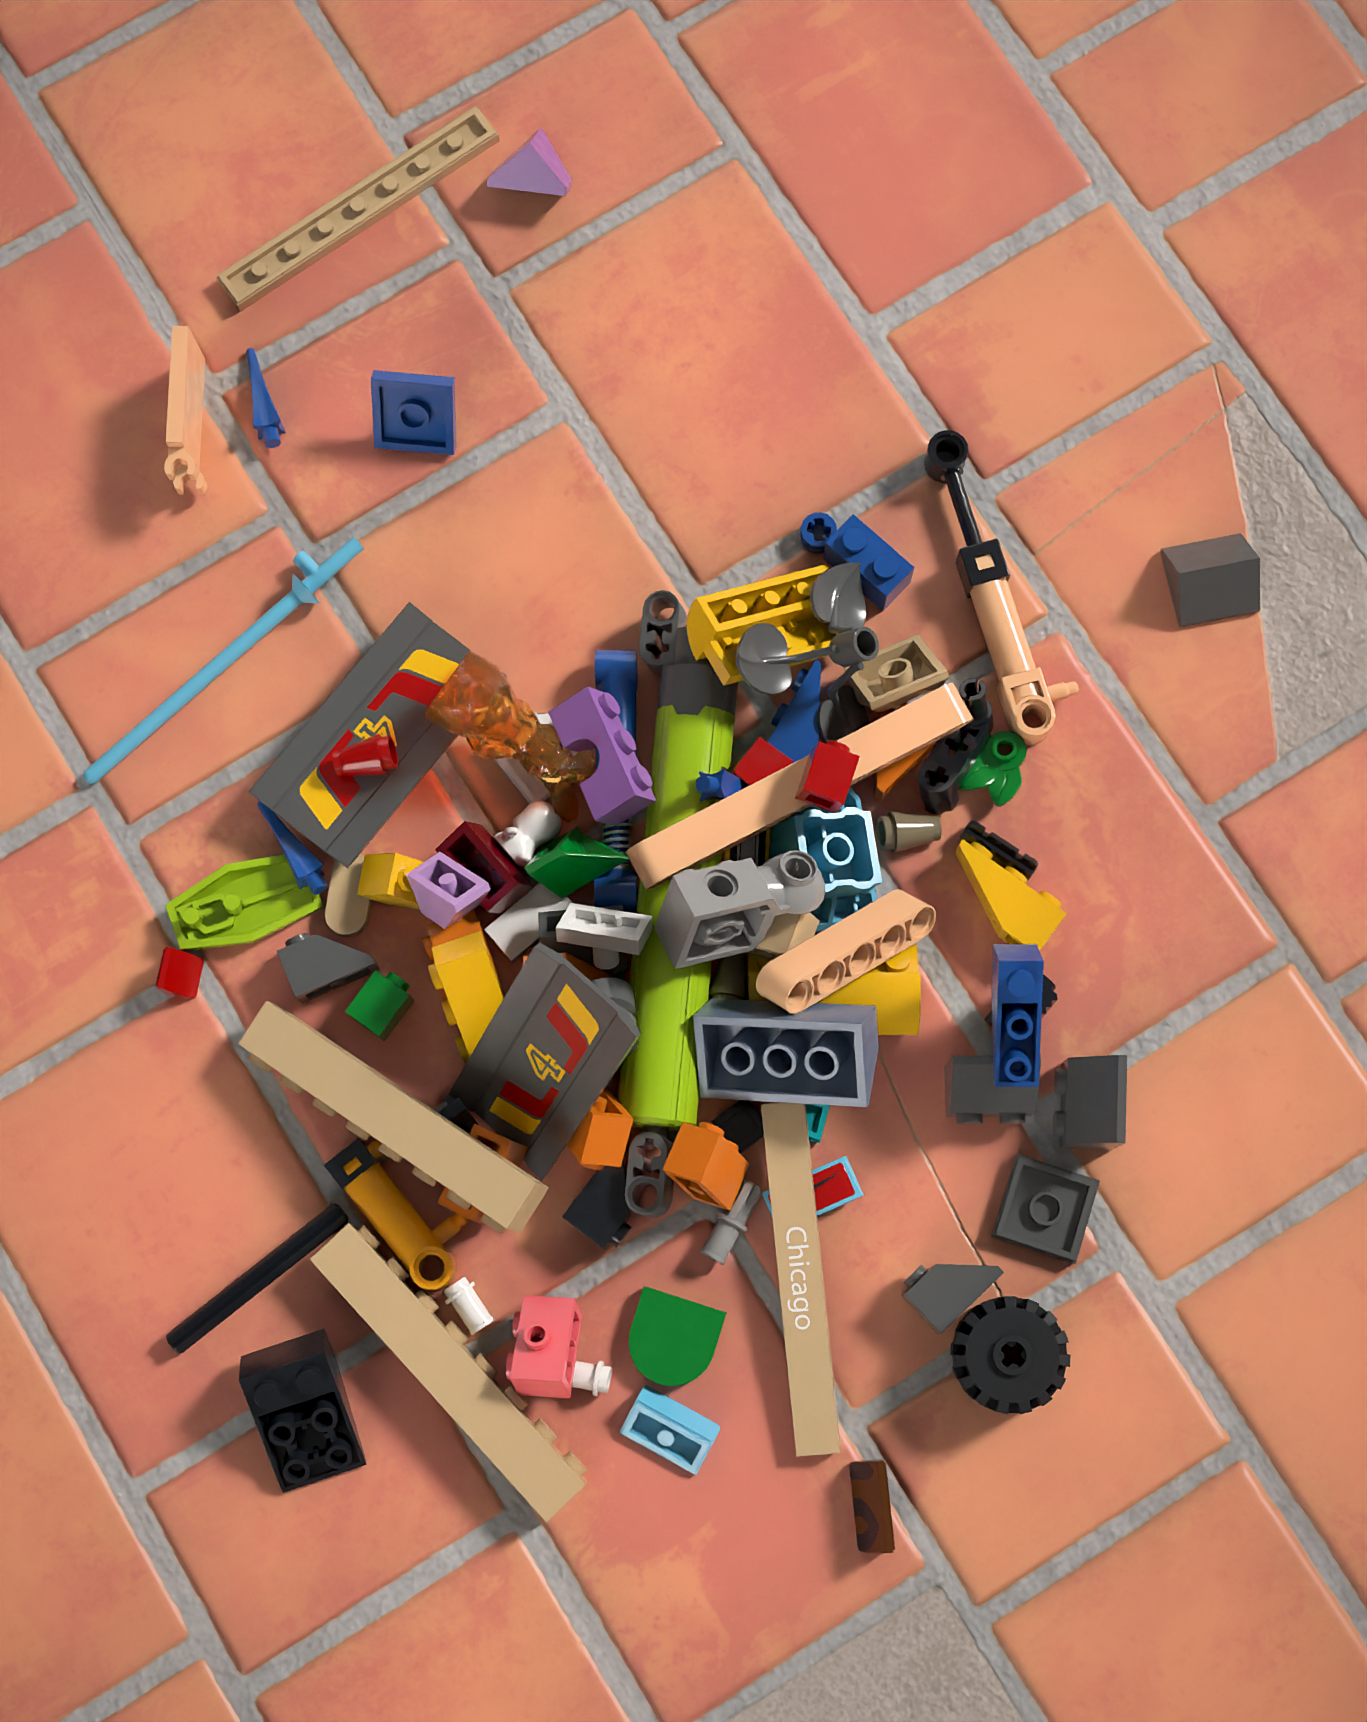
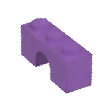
M587 686L548 712L563 748L581 754H587L596 747L598 748L600 760L597 770L590 778L579 784L595 821L618 826L656 802L650 788L652 786V779L637 759L634 752L636 750V743L631 734L624 729L618 716L620 714V707L611 694Z

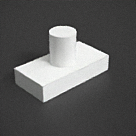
M570 903L556 926V937L558 942L593 947L594 965L600 969H612L619 964V952L640 954L653 930L652 916Z

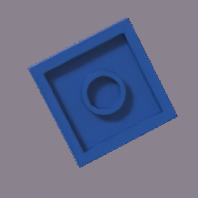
M373 370L371 376L374 448L454 455L456 449L455 377Z

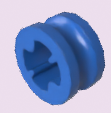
M822 512L808 515L801 525L800 541L803 547L815 554L824 553L825 542L837 531L834 519ZM815 525L823 526L824 533L830 534V536L826 537L823 535L822 541L814 540L813 533L807 531L809 529L814 531Z

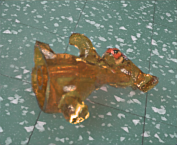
M470 650L425 712L423 719L440 725L451 733L466 737L472 752L482 760L518 759L526 772L543 783L550 792L555 814L565 822L570 823L578 817L579 802L569 782L578 783L592 776L595 763L591 751L584 750L573 756L570 750L563 748L555 727L551 724H540L528 703L516 698L510 683L500 668Z

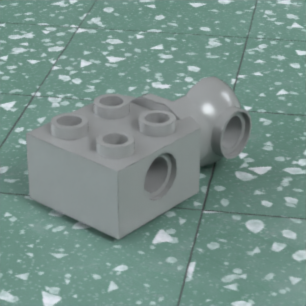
M798 850L777 855L756 867L752 858L738 861L727 860L716 866L698 870L687 869L672 876L654 929L675 969L752 951L764 940L775 916L786 913L807 914L820 906L824 901L826 889L823 876L812 856Z

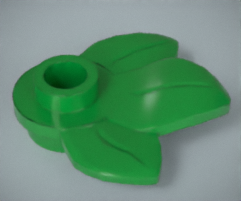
M1000 731L994 735H989V740L958 791H970L988 787L991 799L997 807L1008 803L1019 791L1022 784L1019 767L1025 761L1027 754L1024 740L1011 731ZM962 736V743L955 752L958 750L964 751V736ZM1002 745H1010L1013 748L1012 753L1007 756L1000 755L997 751Z

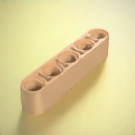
M893 890L768 962L758 974L756 990L761 996L789 1013L797 1014L926 937L935 923V909L903 890Z

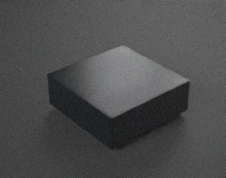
M749 1100L737 1101L711 1121L713 1125L724 1131L723 1137L726 1140L739 1146L738 1152L740 1154L764 1137L762 1117Z

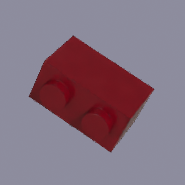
M464 821L435 849L437 853L445 854L489 883L491 890L480 903L487 912L503 914L534 887L531 881L481 824Z

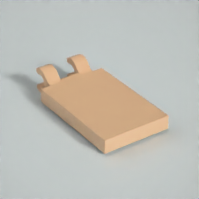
M172 326L166 426L168 457L164 463V471L169 480H173L174 488L179 495L184 494V484L190 479L196 480V490L199 495H204L207 490V482L200 472L205 358L189 326Z

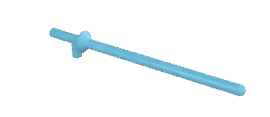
M352 537L320 566L306 552H299L294 557L293 563L304 573L306 578L301 582L293 573L292 590L89 766L83 773L84 780L89 784L98 782L302 603L320 604L313 593L364 550L362 545Z

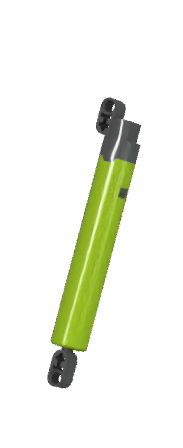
M665 590L655 591L645 600L639 641L640 656L649 669L660 677L652 755V786L650 787L656 802L647 807L644 840L723 800L718 798L700 801L702 793L696 789V780L700 776V771L712 775L724 769L730 773L738 682L723 686L707 658L696 661L688 641L687 613L677 597L670 591ZM674 608L670 618L664 621L657 620L662 610ZM663 644L667 648L668 652H663ZM722 853L692 869L698 870L721 863ZM641 879L639 883L636 914L652 916L653 930L640 954H632L629 984L634 990L635 1018L641 1034L638 1037L637 1049L630 1055H627L621 1063L617 1099L632 1116V1126L643 1128L642 1133L633 1139L629 1148L625 1201L634 1213L650 1218L664 1215L672 1203L674 1180L662 1170L673 1146V1143L667 1139L668 1131H679L682 1122L694 1126L697 1123L699 1079L693 1016L708 1002L712 965L711 960L675 969L654 929L671 879L650 890H646ZM654 1146L661 1149L660 1156H655L652 1160L645 1158L646 1150H653ZM646 1171L652 1174L653 1171L660 1175L659 1179L647 1175L642 1176V1173ZM653 1185L657 1190V1200L653 1206L644 1208L640 1203L641 1192L644 1188Z

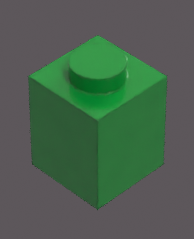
M375 970L345 1012L385 1042L415 1000L406 992L410 985L391 971L384 977Z

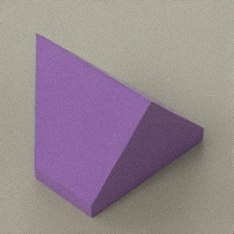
M541 127L488 177L487 187L566 196L571 188L572 179Z

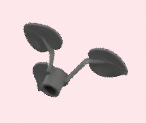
M858 562L840 564L827 569L816 578L811 587L810 604L814 616L823 623H829V632L837 634L828 647L787 656V642L783 634L771 624L760 623L749 627L743 633L735 652L736 665L742 679L752 689L766 695L778 694L785 691L791 685L792 675L788 664L829 655L835 664L849 667L827 690L830 700L823 701L818 707L817 726L824 742L827 740L837 741L870 724L865 705L857 702L851 686L844 685L855 672L864 669L862 662L874 659L879 651V642L873 630L864 626L866 604L860 581V563Z

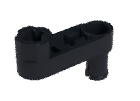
M977 678L967 679L959 687L960 696L971 713L973 721L938 740L919 770L918 783L921 799L925 804V810L931 814L939 815L943 812L952 811L957 806L959 800L957 790L989 740V735L993 729L992 707L986 699V685L980 680L978 690ZM963 735L965 737L963 741L964 751L958 750L955 755L950 754V750L956 751L959 748Z

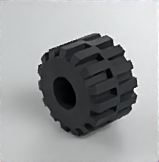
M1016 1296L989 1299L973 1307L956 1327V1334L953 1343H951L950 1350L955 1378L959 1380L965 1393L980 1405L1004 1414L1032 1412V1409L1040 1405L1044 1406L1053 1399L1051 1396L1057 1389L1061 1390L1066 1381L1064 1374L1066 1367H1070L1071 1355L1067 1354L1066 1343L1069 1341L1065 1331H1061L1056 1322L1058 1319L1050 1311L1040 1307L1039 1303ZM1017 1344L1020 1347L1017 1352L1018 1357L1021 1359L1018 1365L1008 1363L1004 1366L1001 1362L1005 1356L1001 1351L1002 1346L1013 1347Z

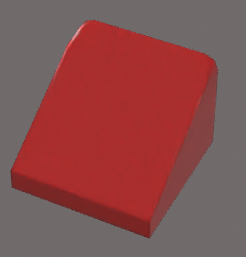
M759 737L732 772L747 784L752 785L791 765L794 761L762 737Z
M165 947L155 986L167 995L190 999L195 998L204 965L203 959L172 947Z

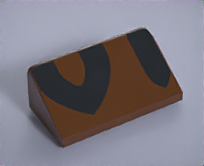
M882 1459L853 1461L849 1465L858 1549L864 1553H893L895 1543L886 1462Z

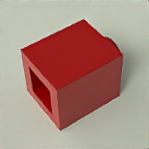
M827 740L825 743L819 741L810 752L795 799L836 813L845 803L860 756L850 753V748L843 743L833 740Z

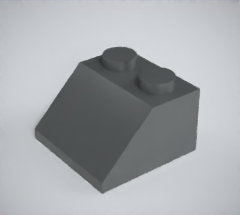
M1040 1055V1064H1039V1079H1040V1068H1041V1055ZM952 1056L944 1066L946 1117H956L957 1124H982V1117H999L1000 1124L1026 1123L1025 1116H1032L1037 1112L1039 1087H994L993 1056Z
M1127 1055L1067 1058L1062 1062V1068L1055 1069L1054 1093L1061 1094V1110L1055 1111L1053 1116V1136L1060 1137L1059 1148L1111 1151L1125 1144Z

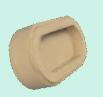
M362 854L355 859L348 869L337 861L332 868L325 919L332 931L343 937H352L361 933L369 920L372 900L357 895L364 855Z

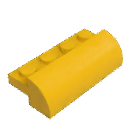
M827 565L696 597L690 606L687 616L688 641L696 661L707 658L723 686L742 681L743 679L736 665L735 652L743 633L749 627L760 623L771 624L783 634L787 642V656L828 647L837 634L829 632V623H823L816 619L810 604V591L813 582L821 573L828 569ZM822 656V657H818V658H813V659H809V660H805V661H800V662H796V663H791V664H788V665H789V667H791V666H795V665L802 664V663H805V662H809V661H812V660H816V659H819V658H823V657H826V656Z
M917 945L908 947L817 1003L874 1005L877 1011L878 1035H918L921 1013L920 972H918ZM748 953V1000L769 1001L757 992L756 979L761 969L768 962L772 961L771 959Z

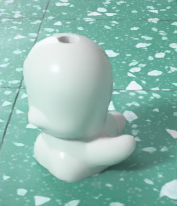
M534 801L513 819V827H507L503 832H499L493 837L513 862L521 868L526 866L535 856L534 851L538 847L550 842L558 835L562 825L561 817L551 804L544 801Z

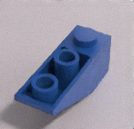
M818 660L814 661L809 671L805 668L801 669L791 688L796 694L789 705L785 703L780 705L771 722V725L776 727L769 740L763 738L794 762L810 755L811 750L819 742L817 710L820 705L821 662Z
M993 944L991 993L994 1087H1039L1044 960L1037 944Z

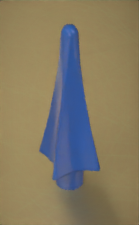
M248 348L246 356L251 380L253 428L258 430V439H264L267 448H275L281 444L279 434L286 433L266 387L255 350Z
M724 769L712 775L700 771V776L696 780V789L702 793L700 801L724 799L750 786Z
M259 801L257 803L258 808L273 831L299 888L302 889L308 885L314 895L325 891L328 885L322 877L325 875L321 870L324 864L299 841L273 811Z

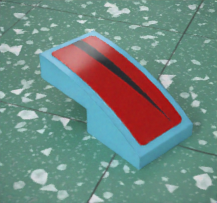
M847 1156L812 1170L817 1216L864 1196ZM767 1190L762 1195L772 1215L770 1190Z

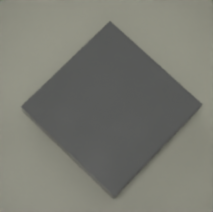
M1016 1154L991 1237L1071 1264H1076L1100 1180Z

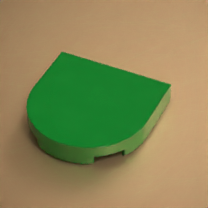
M644 1286L629 1333V1351L635 1366L646 1378L665 1386H679L695 1380L707 1369L712 1361L727 1312Z

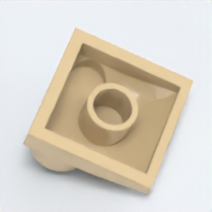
M917 634L879 650L874 659L862 662L864 669L855 672L848 681L853 687L858 703L868 706L871 710L882 712L934 691L949 679V674L920 635Z

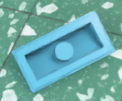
M645 1385L619 1433L697 1475L720 1431V1426Z

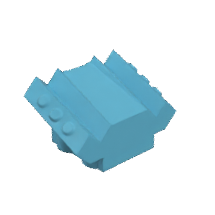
M851 787L849 788L844 805L836 813L813 805L771 827L769 859L789 851H802L812 856L822 873L826 887L824 901L817 909L810 912L819 920L816 932L829 928L877 900L875 886L882 883L871 812L862 811L861 800Z

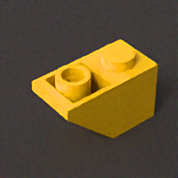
M398 853L365 854L357 895L391 906L420 910L406 874L424 862Z

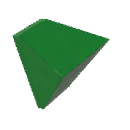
M576 826L544 845L524 868L530 876L562 899L627 861L629 857L582 833L580 828Z

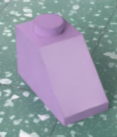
M438 852L406 874L421 913L444 929L458 922L464 915L476 908L491 890L487 881L441 852Z

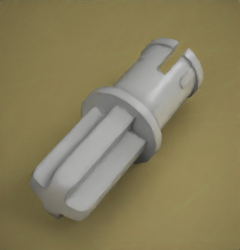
M743 1179L731 1210L724 1209L722 1213L717 1212L716 1217L719 1219L705 1245L699 1251L700 1253L724 1265L725 1259L740 1232L745 1233L747 1227L744 1225L762 1194V1189L759 1186Z

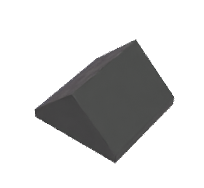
M1241 533L1162 548L1160 550L1179 627L1256 613L1261 610L1260 557Z

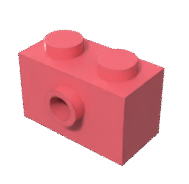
M523 1295L521 1311H516L513 1318V1336L516 1338L514 1352L508 1353L506 1360V1377L511 1380L518 1395L570 1398L582 1322V1313L575 1298Z

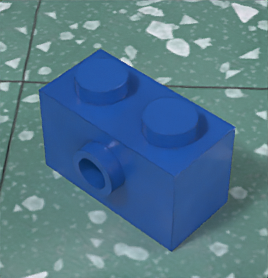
M854 514L825 542L823 559L832 567L845 563H860V581L863 593L882 611L911 583L914 566Z

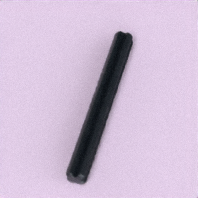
M334 1203L313 1218L166 1335V1340L176 1353L185 1352L347 1224L349 1218L340 1205Z

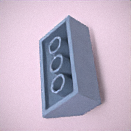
M710 999L693 1016L700 1098L868 1107L879 1049L876 1006L815 1003L802 1012L792 1014L771 1001Z

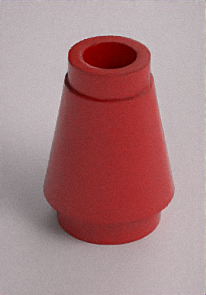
M376 734L343 748L341 751L333 752L332 755L334 769L339 777L345 775H388L389 770L398 768L397 750L390 735L382 737L380 734Z

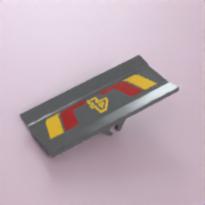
M409 602L249 792L348 869L507 676L447 633ZM376 734H380L382 737L389 735L392 737L398 755V768L389 770L388 775H345L339 777L336 774L332 759L333 752L341 751L343 748Z
M538 943L529 954L448 1095L452 1096L454 1100L459 1097L470 1112L474 1111L498 1134L528 1147L524 1161L539 1180L542 1181L629 1053L641 1032L622 1008L561 954Z

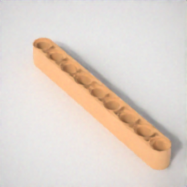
M954 683L946 684L837 740V742L847 745L850 748V753L860 756L851 785L944 738L973 721V717ZM809 755L628 849L626 853L646 890L653 889L669 881L673 875L687 869H692L813 806L795 799Z

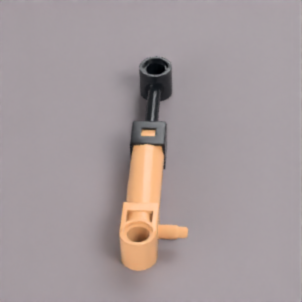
M943 430L936 433L929 441L924 460L925 470L934 481L947 484L967 547L959 549L955 563L966 597L972 598L999 681L996 689L1009 731L1019 735L1024 740L1025 745H1036L1048 736L1054 725L1056 716L1052 702L1077 694L1079 692L1078 684L1072 681L1047 687L1041 667H1035L1008 585L1010 573L1000 542L997 538L982 542L961 478L968 454V444L965 438L958 432ZM947 451L953 454L956 460L944 462L936 454ZM1026 713L1036 714L1041 719L1042 726L1039 728L1028 727L1023 722L1022 715Z

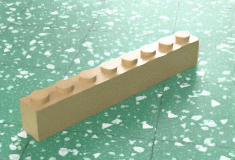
M266 1001L238 1043L251 1053L247 1058L251 1063L266 1072H270L272 1068L283 1075L280 1079L283 1085L300 1095L304 1090L316 1097L312 1102L316 1108L331 1117H334L337 1112L348 1119L345 1125L348 1130L365 1140L371 1135L380 1141L381 1145L378 1148L380 1152L398 1163L404 1158L415 1165L412 1173L431 1186H434L438 1181L449 1189L446 1194L448 1199L466 1210L473 1205L484 1213L480 1220L503 1234L505 1229L521 1233L549 1187L278 1005Z
M348 1223L310 1260L547 1523L588 1483L583 1477L587 1469L571 1451L564 1456L556 1448L553 1442L558 1437L541 1418L534 1423L527 1416L523 1409L528 1404L512 1386L504 1390L493 1378L498 1373L497 1369L482 1353L474 1357L464 1346L469 1339L453 1321L445 1325L434 1313L439 1306L432 1297L422 1288L417 1293L405 1281L410 1274L403 1265L393 1256L388 1261L376 1249L381 1242L366 1225L358 1229L355 1225Z

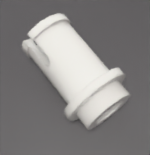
M463 1277L443 1292L448 1298L445 1303L449 1304L451 1302L470 1330V1334L473 1335L495 1319L490 1315L472 1288L475 1286V1283H469L466 1277Z
M576 1361L572 1387L591 1390L594 1396H598L599 1392L608 1393L612 1367L604 1366V1361H598L597 1365Z

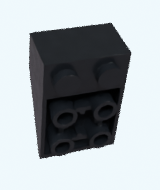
M325 1329L241 1356L239 1383L282 1493L367 1465L340 1369Z

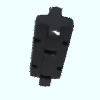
M971 820L961 833V841L963 839L969 844L973 841L981 844L992 853L993 857L991 860L1004 869L1007 866L1016 869L1028 881L1038 867L1039 863L1037 860L1026 853L1022 856L1018 853L1020 849L994 832L988 834L985 832L986 827L975 820Z

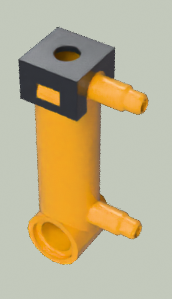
M357 1138L328 1161L324 1167L341 1189L345 1190L419 1287L437 1291L450 1286L456 1277L457 1263L453 1255L447 1251L443 1244L460 1231V1228L467 1223L468 1219L456 1213L431 1230L381 1166L382 1164L378 1160L383 1155L378 1150L381 1142L375 1139L369 1145H366L364 1141ZM432 1256L440 1257L444 1263V1272L435 1281H429L423 1274L424 1262Z

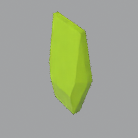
M284 854L225 864L165 904L181 951L254 943L324 908L320 895H314L308 885L302 889L299 888Z

